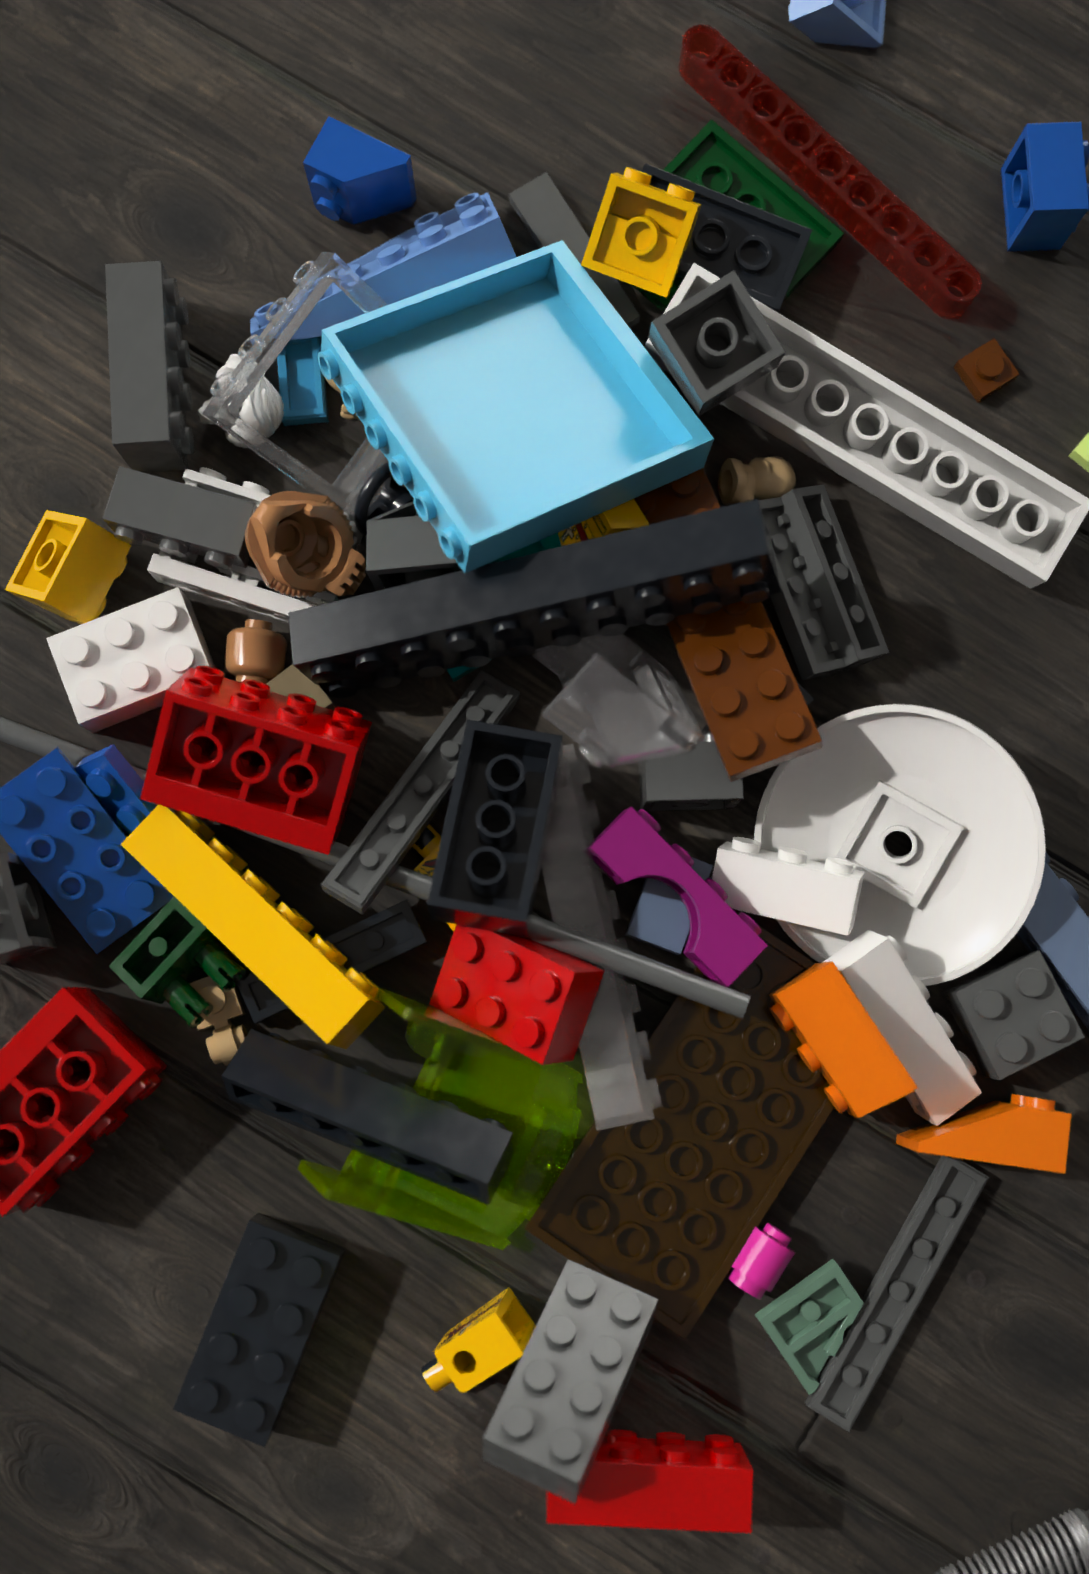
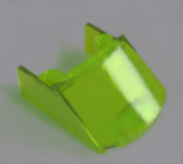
M379 988L376 998L409 1021L405 1034L406 1042L410 1049L426 1058L413 1089L420 1096L434 1102H451L458 1106L463 1113L477 1119L490 1118L500 1122L508 1131L513 1132L514 1156L490 1205L355 1150L351 1151L341 1171L303 1159L297 1169L328 1200L503 1250L512 1243L507 1237L525 1219L530 1220L568 1162L581 1117V1109L576 1106L578 1083L583 1084L582 1073L564 1063L541 1065L436 1008Z

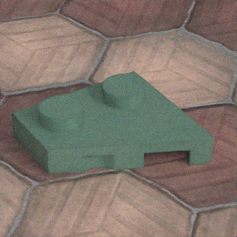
M831 1259L755 1313V1316L810 1396L820 1384L817 1377L829 1355L835 1357L843 1342L845 1329L853 1324L864 1303L839 1265Z

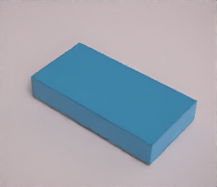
M321 336L306 339L276 340L279 390L284 404L282 419L284 426L329 422L325 377L320 369L317 358L318 352H321Z

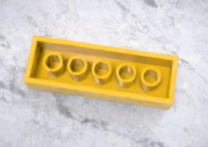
M158 805L121 845L325 1043L348 1049L385 1009V1006L376 998L382 991L362 972H357L353 967L346 970L342 965L348 960L347 957L331 942L325 941L318 934L312 937L309 932L314 926L296 909H291L283 901L278 905L275 901L281 895L261 876L258 877L249 869L244 872L243 869L248 863L231 847L225 846L216 837L210 840L215 832L198 816Z

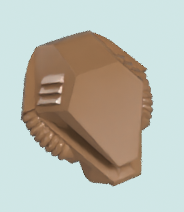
M297 491L278 492L262 500L248 521L244 535L249 555L266 586H269L271 589L274 588L280 594L285 593L286 596L291 595V597L297 596L298 598L301 596L303 598L307 596L313 597L317 592L321 593L322 591L332 592L339 596L354 595L366 576L365 558L361 553L352 548L354 544L352 538L354 531L351 530L350 521L347 519L344 511L340 510V507L336 506V503L328 496Z

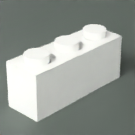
M733 837L732 842L726 841L718 848L712 880L727 893L728 899L725 902L732 909L849 935L854 926L865 873L854 870L855 864L853 862L832 857L826 858L825 863L806 859L807 853L805 851L788 847H780L778 853L760 849L761 843L759 841L743 837Z

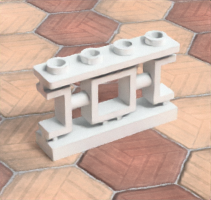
M202 467L199 472L185 469L182 477L185 484L254 502L257 507L262 500L270 496V491L259 484L244 481L243 485L240 486L227 482L226 476L209 468ZM344 512L352 526L351 530L354 531L352 537L354 544L352 548L356 550L357 544L361 543L363 534L357 529L354 517ZM160 550L159 555L153 553L147 569L157 582L175 588L179 587L181 590L289 624V612L316 606L262 588V586H267L258 569L249 566L244 568L232 565L231 570L218 568L221 573L231 575L230 578L176 560L178 558L195 564L197 555L189 552L186 558H181ZM327 591L317 592L313 597L307 596L305 598L319 605L338 601L337 595Z

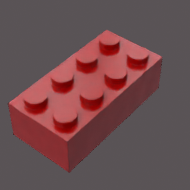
M610 1430L608 1435L604 1437L576 1504L546 1490L547 1523L751 1533L753 1468L741 1443H734V1438L731 1436L709 1434L705 1436V1441L685 1440V1435L681 1433L659 1432L656 1434V1439L637 1438V1433L630 1430Z

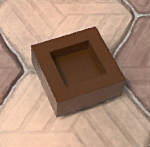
M995 338L959 359L953 367L978 403L1013 382L1019 375V372Z

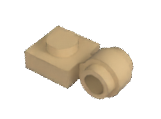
M208 976L189 983L207 1002L214 1006L208 1016L204 1013L200 1014L205 1020L197 1026V1029L202 1031L213 1026L215 1027L213 1035L206 1038L207 1049L215 1065L223 1062L227 1066L248 1034L243 1024L235 1027L231 1019L245 1015L246 1012L237 986L228 992H223L220 986Z

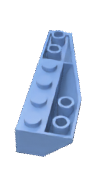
M488 192L481 196L479 193L468 194L455 202V208L441 215L438 212H431L420 217L414 222L415 227L403 232L317 282L302 287L279 303L271 302L262 306L254 313L255 316L250 319V331L254 341L322 336V329L516 258L510 240Z

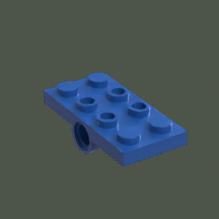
M57 747L0 788V834L94 952L98 954L168 903L174 895L121 845L129 835L117 824L115 818L100 799L89 790L86 782L74 769L75 767L61 749Z

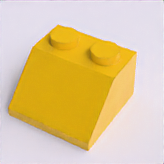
M46 510L5 590L69 621L84 624L98 618L103 612L106 605V595L114 579L118 578L124 571L127 564L126 556L132 545L115 538L114 534L87 518Z

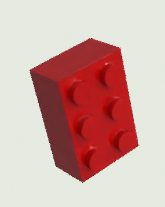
M456 924L429 1005L541 1065L569 1062L574 1060L605 971L575 956L522 936Z

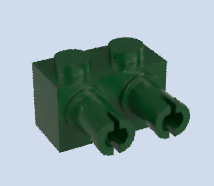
M175 896L109 966L140 999L163 1004L166 1001L187 1022L186 1024L190 1028L201 1024L205 1019L200 1014L204 1013L208 1016L214 1007L186 981L187 977L198 965L220 986L223 992H228L237 985L232 978L236 977L241 981L246 974V970L219 946L220 940Z

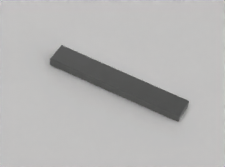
M483 670L478 673L321 885L324 892L362 915L365 913L450 796L467 719L501 725L520 700V691Z
M940 1157L862 1298L864 1304L853 1324L845 1329L840 1348L835 1357H829L817 1380L820 1383L818 1388L810 1396L808 1395L805 1401L807 1407L850 1432L989 1179L988 1176L958 1158Z

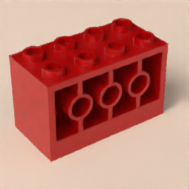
M196 666L195 669L190 667L166 690L140 799L329 855L345 822L372 722L362 719L361 713L349 708L336 707L334 710L317 706L316 700L306 695L291 693L287 697L271 692L270 686L260 681L246 679L241 683L224 678V673L213 667Z
M62 987L0 1050V1214L3 1217L18 1210L26 1213L35 1205L40 1207L47 1202L60 1188L56 1180L70 1169L74 1172L81 1167L95 1152L90 1145L105 1134L108 1137L115 1132L129 1117L124 1110L138 1099L144 1101L163 1082L158 1075L167 1065L90 988ZM88 1063L90 1064V1067H91V1074H90V1076H89V1074H88V1072H87V1064H88Z

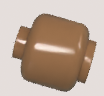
M256 619L245 620V627L235 628L228 633L223 667L226 674L234 678V681L242 683L243 680L249 679L267 684L284 671L287 641L283 635L272 631L273 624L271 622Z

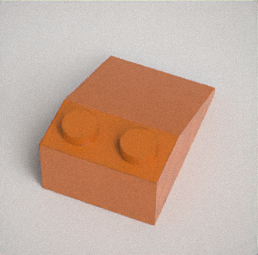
M1011 1094L1010 1103L992 1101L952 1115L938 1126L928 1123L899 1133L896 1137V1144L920 1153L1065 1174L1071 1113L1055 1110L1056 1101Z

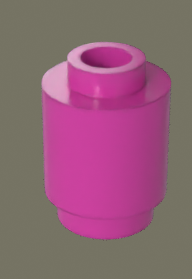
M768 1222L764 1229L755 1227L732 1265L733 1270L729 1274L728 1279L748 1294L761 1300L766 1291L771 1292L795 1254V1251L788 1246L792 1238Z

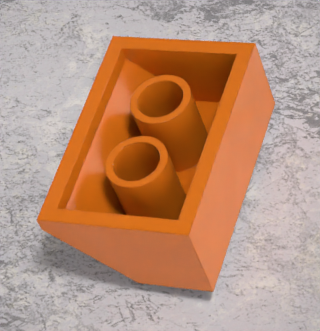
M833 961L815 963L769 994L775 1005L770 1007L772 1015L785 1032L790 1029L794 1031L802 1043L797 1048L800 1057L813 1073L818 1069L829 1084L824 1089V1092L840 1114L847 1110L849 1115L860 1118L910 1094L918 1088Z

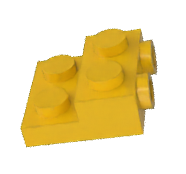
M626 167L623 175L619 173H611L581 266L663 297H668L702 204L693 201L696 192L673 183H669L667 191L649 185L652 179L651 175Z

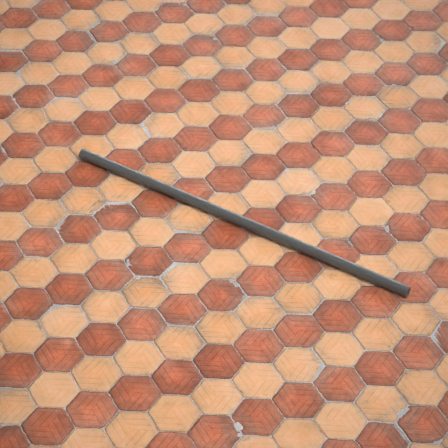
M0 716L1 742L41 757L59 747L74 767L83 758L95 753V751ZM132 766L140 778L145 781L147 771ZM226 825L332 866L337 864L349 848V846L335 841L329 855ZM399 865L385 885L428 901L433 877ZM535 915L531 916L528 936L524 937L743 1019L751 997Z

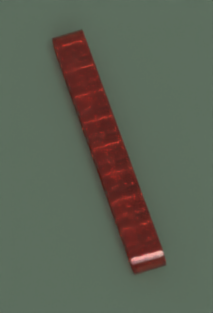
M704 24L694 25L689 28L683 36L678 65L679 73L684 81L937 315L949 320L958 319L963 316L981 290L982 281L978 271L716 29ZM693 53H702L707 57H696ZM724 82H734L739 86L730 87L724 84ZM755 111H766L771 116H760ZM787 140H797L803 146H793ZM818 169H828L834 173V176H826ZM851 198H859L867 206H858L852 202ZM883 228H892L897 231L899 236H891ZM915 257L927 259L931 266L927 267L919 264ZM948 287L958 288L964 297L953 295L948 290Z

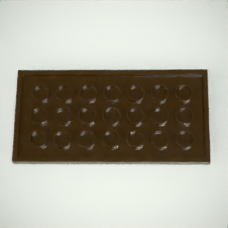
M761 926L759 927L762 932L758 936L768 946L728 987L751 996L743 1019L677 995L524 1226L525 1230L567 1259L657 1298L658 1303L654 1319L683 1339L687 1338L728 1274L754 1228L758 1227L834 1108L824 1092V1089L829 1086L828 1082L819 1069L813 1073L807 1067L797 1051V1048L802 1043L792 1029L785 1032L770 1011V1007L775 1005L769 994L815 963ZM697 967L691 973L709 980Z

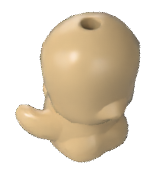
M782 457L754 458L748 464H744L735 458H728L723 463L719 472L718 493L724 506L754 499L777 498L794 489L796 476L791 464Z

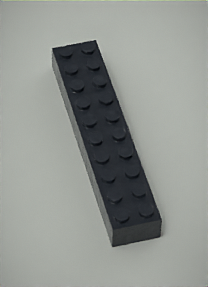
M754 499L486 564L467 573H464L463 570L289 612L293 666L314 684H318L328 696L346 698L355 695L359 689L372 686L379 688L394 687L400 684L403 679L416 676L424 678L437 677L444 674L446 669L459 666L481 667L488 664L490 659L507 655L511 657H524L534 653L537 648L550 645L559 647L572 646L579 643L581 638L598 634L615 636L626 632L628 627L645 623L649 625H663L673 621L676 616L693 612L700 615L711 614L719 611L723 605L742 601L747 604L759 603L768 599L771 594L781 592L772 541L759 500Z

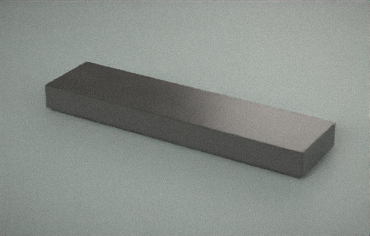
M547 172L509 193L510 204L539 248L563 240L580 264L582 263L590 238ZM583 267L630 328L639 323L640 315L617 279Z

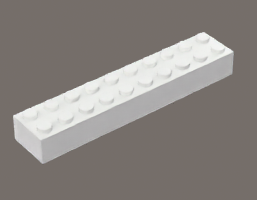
M693 263L664 313L720 278ZM751 297L785 350V354L777 368L720 404L1031 589L1047 582L1089 511V498ZM648 338L645 349L660 368L670 373Z

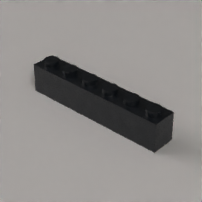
M251 1029L222 1075L230 1100L487 1205H490L514 1156L513 1132L508 1131L500 1122L490 1118L480 1120L467 1115L458 1106L448 1101L434 1102L420 1096L417 1091L405 1084L396 1083L391 1085L376 1079L370 1071L362 1067L353 1066L349 1068L338 1064L327 1054L315 1049H311L308 1052L293 1046L287 1039L276 1033L265 1035Z

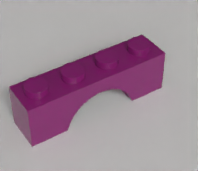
M632 807L622 811L583 852L616 885L636 878H649L660 881L672 888L684 902L689 915L690 932L683 953L710 981L729 987L768 946L758 936L762 932L761 928L744 912H740L738 915L725 902L728 899L727 893L714 880L706 878L704 881L691 868L695 863L692 857L679 845L674 843L670 846L658 834L661 827L650 814L643 809L636 812Z

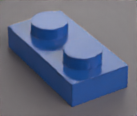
M114 744L83 758L74 768L86 782L89 790L100 799L115 818L117 824L128 835L158 806V804L140 799L144 781Z

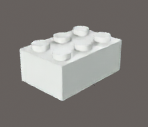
M179 587L46 638L77 722L92 733L161 707L166 690L190 667L194 669L196 666L216 668L191 602Z

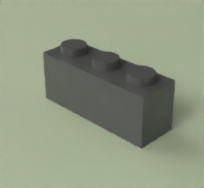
M119 466L102 519L115 532L114 537L123 542L141 546L143 540L160 544L159 549L167 554L186 558L189 552L204 556V562L211 566L231 570L232 565L247 568L250 555L246 547L244 534L248 521L257 506L254 502Z

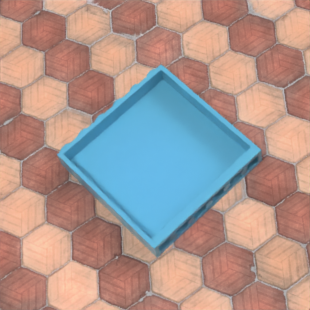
M563 240L322 329L321 352H318L317 358L323 375L328 380L333 379L341 391V397L348 412L359 417L365 427V433L371 446L376 450L380 449L389 462V468L395 481L399 485H405L413 497L414 506L420 518L425 522L429 521L438 534L443 552L448 558H454L464 573L704 468L714 441L707 428L583 266H581Z

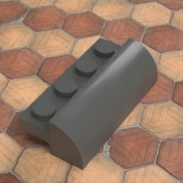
M824 484L796 488L781 497L759 500L772 541L781 592L771 594L770 598L802 681L819 676L822 679L864 665L889 653Z

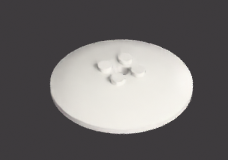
M909 704L876 705L840 715L818 727L817 730L822 739V748L779 764L771 776L757 812L754 840L761 843L760 849L778 853L780 847L794 848L805 851L807 853L806 859L825 863L828 857L851 861L855 864L854 870L865 872L854 926L848 936L776 919L797 946L819 963L828 959L867 930L885 937L892 936L901 945L907 956L903 963L910 975L914 974L925 986L953 980L986 963L1007 945L1027 919L1039 892L1044 871L1046 846L1041 811L1034 791L1013 757L986 732L960 717L930 707ZM893 831L906 833L912 841L911 851L904 856L891 854L885 845L886 836Z

